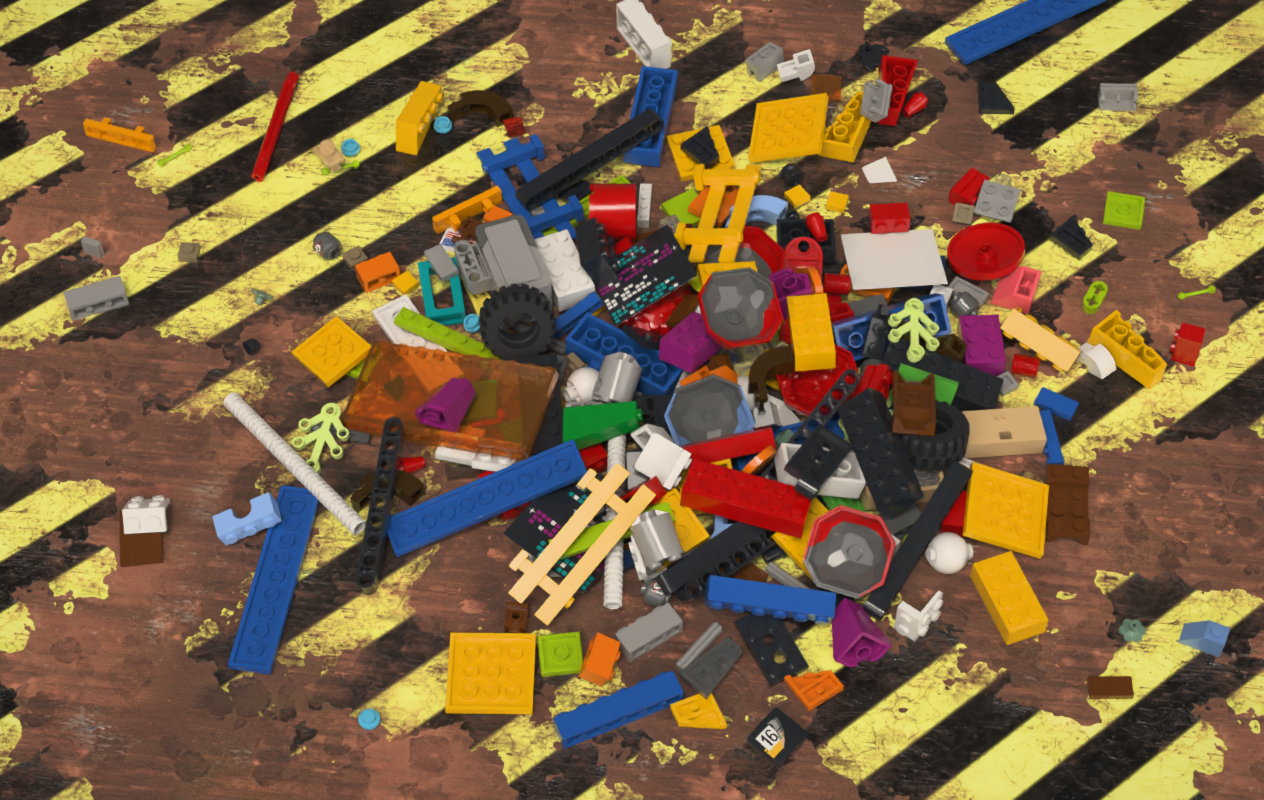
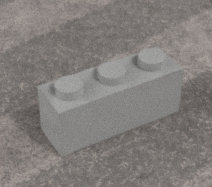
M121 276L63 292L72 321L129 305Z
M666 603L663 606H657L648 615L640 616L631 625L620 628L615 634V640L621 642L619 650L630 663L682 632L683 621L671 605Z

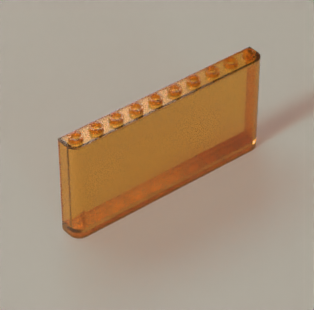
M373 341L340 421L347 429L382 437L385 421L390 417H397L402 421L405 429L404 441L523 461L529 458L559 374L557 369L551 366L542 367L532 363H517L513 360L503 361L494 357L484 358L478 355H464L459 352H445L441 349H426L422 346L413 347L403 343L393 344L388 341ZM452 377L457 379L465 378L471 382L476 393L456 433L419 422L414 413L415 410ZM394 427L391 431H397L399 427Z

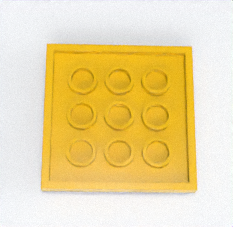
M827 93L757 103L748 156L750 163L821 154L829 100Z
M973 462L970 465L973 473L968 481L963 536L1040 559L1044 555L1049 485Z
M450 633L446 713L533 714L536 634Z

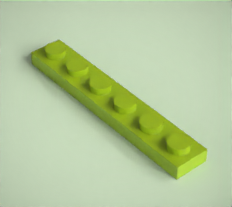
M405 307L394 318L395 325L494 371L502 361L501 356H494L491 350L486 348L485 344Z

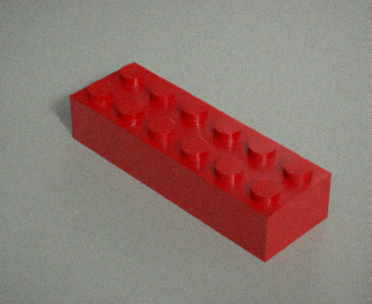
M693 459L681 491L680 505L802 538L813 501L796 492L793 485Z

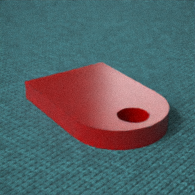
M809 237L793 239L785 248L784 269L789 268L796 273V267H815L822 282L823 253L820 245ZM806 241L809 244L808 251L801 252L798 249L799 242Z

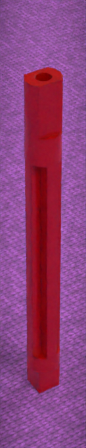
M293 71L288 73L284 80L251 174V178L257 182L264 180L299 75Z

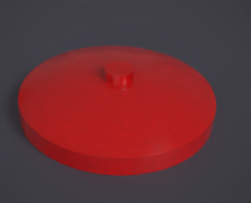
M993 222L979 223L964 228L950 240L947 248L948 261L951 268L965 278L993 280L1010 274L1020 266L1025 256V244L1020 233L1010 226Z

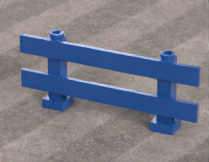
M537 134L530 136V142L523 145L520 144L517 137L503 142L507 151L496 155L493 154L490 147L476 152L483 172L488 173L494 185H498L501 189V196L513 215H522L526 219L534 239L544 237L541 231L552 226L555 227L557 232L567 229L572 240L577 239L576 231L569 220L575 218L577 223L583 221L584 213L583 207L575 195L568 197L569 203L559 206L554 197L541 204L545 212L532 217L530 212L515 197L516 190L503 170L516 164L527 183L540 175L530 160L533 157H536L538 161L545 159L544 145Z

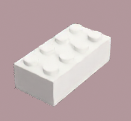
M625 0L617 3V30L642 63L648 67L664 69L671 67L672 41L669 36L663 33L661 26L656 24L652 14L645 10L644 4L638 0Z
M567 229L534 239L551 277L552 298L559 312L575 306L580 300H583L588 294L595 291V286L590 276L580 265L579 253Z
M781 443L774 457L778 482L793 486L797 484L798 479L783 469L801 445ZM822 447L824 450L830 451L828 448ZM854 450L849 453L817 495L858 499L866 481ZM813 459L815 462L821 463L818 459Z

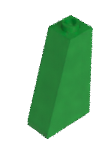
M636 401L563 408V443L574 439L577 449L580 450L639 429V421L643 420L642 409H638Z

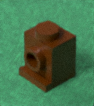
M507 602L504 624L505 633H527L528 603Z

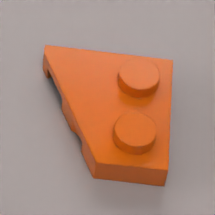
M831 670L820 671L819 673H804V676L791 677V675L784 677L786 685L808 712L844 689V685Z

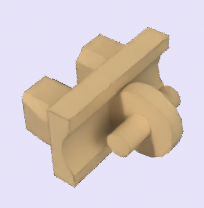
M326 139L321 141L319 147H313L314 153L331 172L341 169L340 162L344 161V156L335 147L333 141Z

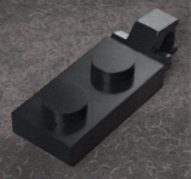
M879 304L877 313H873L872 317L869 318L861 356L881 360L890 326L888 324L890 306Z

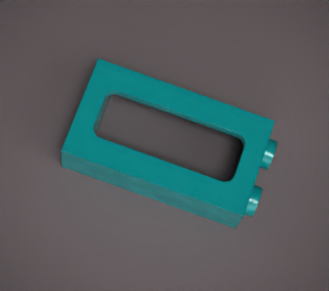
M452 257L451 260L457 267L455 257ZM428 260L418 262L426 317L444 326L464 324L466 315L459 275L450 278L454 306L436 309L434 307L430 276L437 274Z

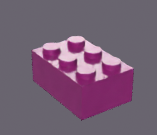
M692 312L660 339L659 359L693 373L719 351L722 346L717 344L707 334L701 314Z
M999 314L959 316L957 334L967 344L961 362L994 376L1004 373L1006 358Z

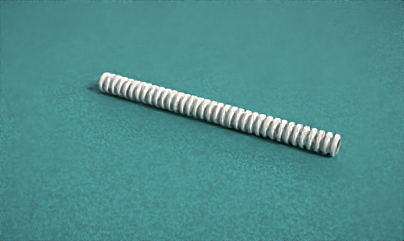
M230 393L226 396L223 402L224 406L282 462L352 535L359 534L364 530L366 521L237 393Z
M626 434L608 440L607 474L616 463L625 469ZM625 480L614 492L618 497L625 491ZM606 505V521L615 519L618 514ZM624 539L618 541L605 556V595L603 604L609 609H618L622 606Z

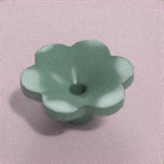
M251 288V292L257 296L256 304L262 305L264 299H273L271 294Z
M1137 619L1123 620L1118 630L1127 642H1140L1142 636L1146 633L1145 627L1141 626V622Z

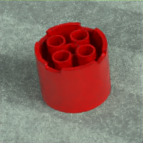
M590 183V191L593 194L589 195V220L595 217L599 223L602 222L606 227L607 234L612 235L615 241H621L627 236L632 241H636V184Z

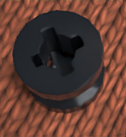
M795 163L785 165L780 171V175L786 179L785 182L790 187L796 186L803 179V174L801 171H798Z

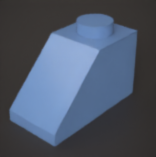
M1210 620L1185 623L1178 643L1220 658L1230 627Z

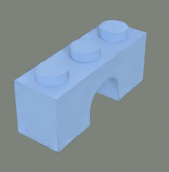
M269 492L250 500L251 511L244 518L240 519L232 509L212 516L217 537L225 545L234 544L242 538L252 536L258 531L273 527L275 524L282 522L277 501Z

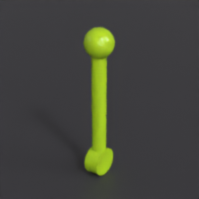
M186 144L183 149L177 151L176 153L168 156L165 159H159L157 164L159 166H163L165 162L173 159L174 157L182 154L183 152L191 151L192 146L190 144Z
M354 160L351 164L342 165L341 169L358 168L359 161ZM323 168L321 170L323 175H327L329 172H331L327 168Z
M1209 286L1208 289H1203L1199 291L1189 293L1180 292L1178 294V298L1180 300H1183L1185 297L1203 293L1213 294L1215 293L1216 288L1214 286Z

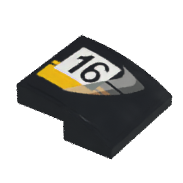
M776 707L759 723L747 740L782 767L795 750L798 751L810 733Z

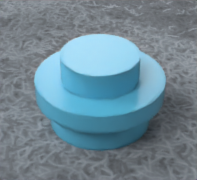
M440 116L436 118L434 122V130L436 132L447 133L451 130L452 122L448 117Z
M347 139L343 142L341 150L346 156H354L360 151V146L356 140Z
M469 314L465 317L464 328L467 332L475 333L480 330L479 315Z
M374 709L363 710L358 717L359 725L366 730L375 729L380 723L379 713Z

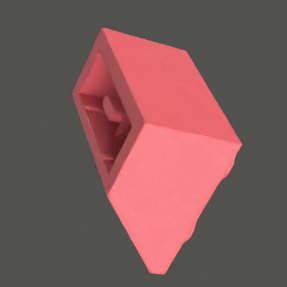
M1021 266L1010 274L1001 277L991 304L1011 310L1019 306L1023 309L1021 313L1029 314L1042 271Z

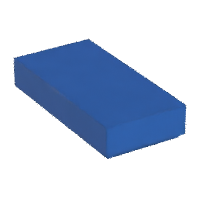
M1042 387L1033 405L1044 410H1050L1051 413L1070 421L1078 408L1079 402Z

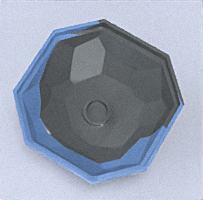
M715 374L676 388L664 414L673 440L678 446L752 430L755 424L741 385Z

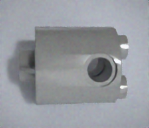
M617 352L604 356L591 398L606 403L632 401L643 368L638 365L633 356L626 353Z
M653 509L637 517L630 530L636 546L643 557L645 568L649 567L653 571L663 567L662 563L669 560L673 563L683 559L682 554L685 552L679 543L678 534L670 513Z

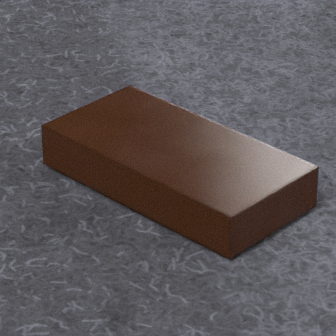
M697 295L684 296L665 321L668 328L677 326L699 305Z
M1088 676L1087 678L1089 699H1133L1134 697L1131 676Z

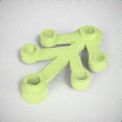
M917 298L908 300L904 305V310L897 314H891L888 319L890 326L898 327L902 319L910 316L909 322L890 331L888 339L896 343L902 335L910 331V347L907 350V358L911 362L920 361L925 353L923 347L919 345V335L927 342L926 348L930 351H936L940 344L936 338L932 337L937 334L939 326L923 313L924 305ZM918 319L927 326L926 329L918 322Z
M335 403L324 405L321 413L311 419H301L299 421V428L302 432H308L313 426L321 422L323 423L318 430L304 437L297 436L292 440L293 447L296 450H302L306 445L316 440L311 457L306 462L308 465L315 464L312 469L318 474L321 471L318 461L325 441L331 449L330 453L334 459H340L344 454L342 448L337 445L329 431L331 424L336 428L339 440L346 441L350 437L348 429L343 427L339 420L341 409ZM334 410L332 414H327L328 411ZM304 423H308L307 427H302ZM342 432H346V433H347V434H346L345 436H343V437L340 436V434H341ZM302 441L301 445H296V442ZM336 450H340L339 454H334Z

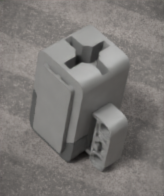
M512 215L477 226L475 229L476 243L470 244L467 240H459L455 243V261L469 293L480 294L487 291L492 293L494 290L496 292L500 291L502 286L507 288L517 283V286L527 284L530 289L532 287L539 289V293H544L552 304L551 277L526 219L522 215ZM515 312L507 315L503 321L507 327H515L519 320L529 323L536 319L528 313Z

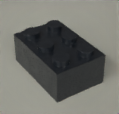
M594 217L576 226L575 231L580 265L596 286L601 288L619 280L618 271L620 266L616 260L618 254L614 247L616 242L612 235L607 234L604 224L602 222L599 223Z
M806 219L776 220V243L784 250L795 238L809 237L815 241L816 239L806 226ZM824 219L828 238L823 242L817 243L822 249V263H834L836 250L834 219ZM801 241L798 244V249L801 252H806L809 249V244L806 241Z

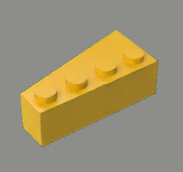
M424 81L419 83L396 120V151L412 155L418 154L438 107L443 102L444 93H442V85Z
M857 91L845 106V110L838 114L833 125H829L825 130L822 151L818 156L854 163L871 123V120L860 114L863 92Z
M1019 306L1014 307L1000 327L1004 330L1003 334L1010 339L1014 337L1020 341L1019 344L1025 349L1029 350L1031 348L1036 351V356L1044 361L1050 360L1054 363L1052 366L1060 372H1063V370L1067 372L1082 350L1062 336L1058 335L1057 337L1054 335L1055 332L1048 326L1039 325L1037 319L1032 315L1022 314L1023 309Z
M1115 310L1092 329L1088 343L1093 346L1099 343L1103 345L1112 355L1116 366L1146 388L1151 389L1162 379L1167 363L1152 347H1148L1144 343V338L1140 334L1137 335L1131 329L1132 325L1128 321H1124L1120 317L1121 313Z

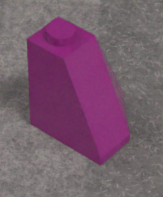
M789 268L769 275L770 281L775 286L782 315L786 320L787 297L812 295L810 278L808 274H798Z
M452 377L420 405L414 413L421 424L456 433L476 392L469 380Z
M844 598L835 608V616L832 620L833 658L836 662L851 668L858 666V662L868 659L870 662L877 661L892 646L888 638L859 604Z

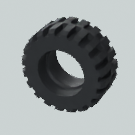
M517 283L511 284V287H500L498 292L494 290L490 294L491 298L484 300V307H481L479 312L480 332L486 348L491 350L494 356L498 357L500 355L502 360L508 361V359H512V362H517V358L540 355L541 351L545 352L549 348L548 343L551 344L553 342L554 334L556 333V321L551 302L548 301L544 293H539V289L535 287L530 289L527 284L517 286ZM515 312H525L536 319L530 329L518 334L505 332L499 327V324L507 315Z
M935 399L936 426L934 436L899 434L910 462L916 469L921 470L923 468L926 471H932L933 469L940 471L946 467L949 469L955 460L960 462L965 456L970 424L963 412L959 411L954 405L950 406L945 401L939 402Z

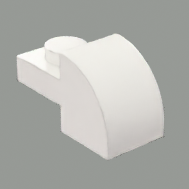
M810 49L793 54V60L777 64L782 82L797 77L800 78V81H803L812 75L815 70V64Z
M1086 342L1079 347L1082 351L1076 360L1087 365L1089 373L1103 379L1116 370V364L1112 355L1100 343L1093 346Z

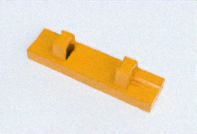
M106 117L101 122L85 119L83 123L86 136L152 153L156 149L154 136L146 134L145 127L137 126L134 131L114 126L111 119Z
M497 185L432 217L433 229L437 234L451 227L455 232L458 231L461 222L467 216L473 217L483 211L486 213L490 211L493 205L496 206L502 203L501 189Z

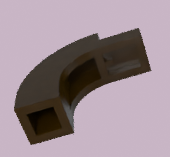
M472 90L460 93L459 101L447 105L448 118L451 122L471 114L486 115L492 119L497 127L514 120L513 108L507 100L490 91Z
M902 320L897 328L901 327L907 322ZM910 331L902 335L901 339L910 342ZM952 333L942 338H936L940 344L934 352L956 361L963 359L967 344L958 336ZM919 335V345L926 348L927 342Z
M791 345L775 347L765 351L756 358L750 368L748 394H753L754 403H758L759 410H765L764 403L768 402L766 382L773 376L793 373L794 357Z
M399 470L394 496L400 498L411 507L425 495L424 484L414 475ZM375 472L363 477L360 480L361 489L356 490L352 497H350L352 508L357 513L370 503ZM384 483L380 486V488H386L389 486V484Z

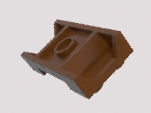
M894 370L892 379V432L934 436L936 426L935 374L930 373L922 381L904 380L899 371Z
M1047 464L1045 484L1049 485L1046 542H1052L1059 537L1077 538L1083 545H1088L1090 539V519L1088 518L1089 467Z

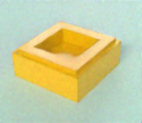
M800 184L784 192V197L794 208L810 201L811 196Z
M830 191L826 210L844 213L849 195Z
M405 271L392 280V285L403 295H407L419 287V282L408 271Z

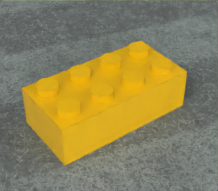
M826 293L788 296L787 318L795 372L835 368L836 351Z
M1012 551L973 563L970 577L1006 646L1046 631L1048 618Z

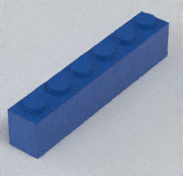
M710 575L706 583L704 605L710 606L713 610L727 608L735 613L748 611L756 616L769 614L777 619L790 617L798 622L811 620L815 621L816 624L826 625L835 616L836 593Z
M673 670L662 672L650 680H641L632 687L621 688L612 695L601 696L592 703L581 704L572 711L559 713L553 718V727L563 749H566L669 708L670 704L683 700L684 691Z

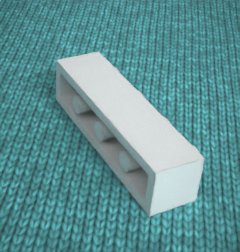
M640 183L637 227L649 228L652 184Z

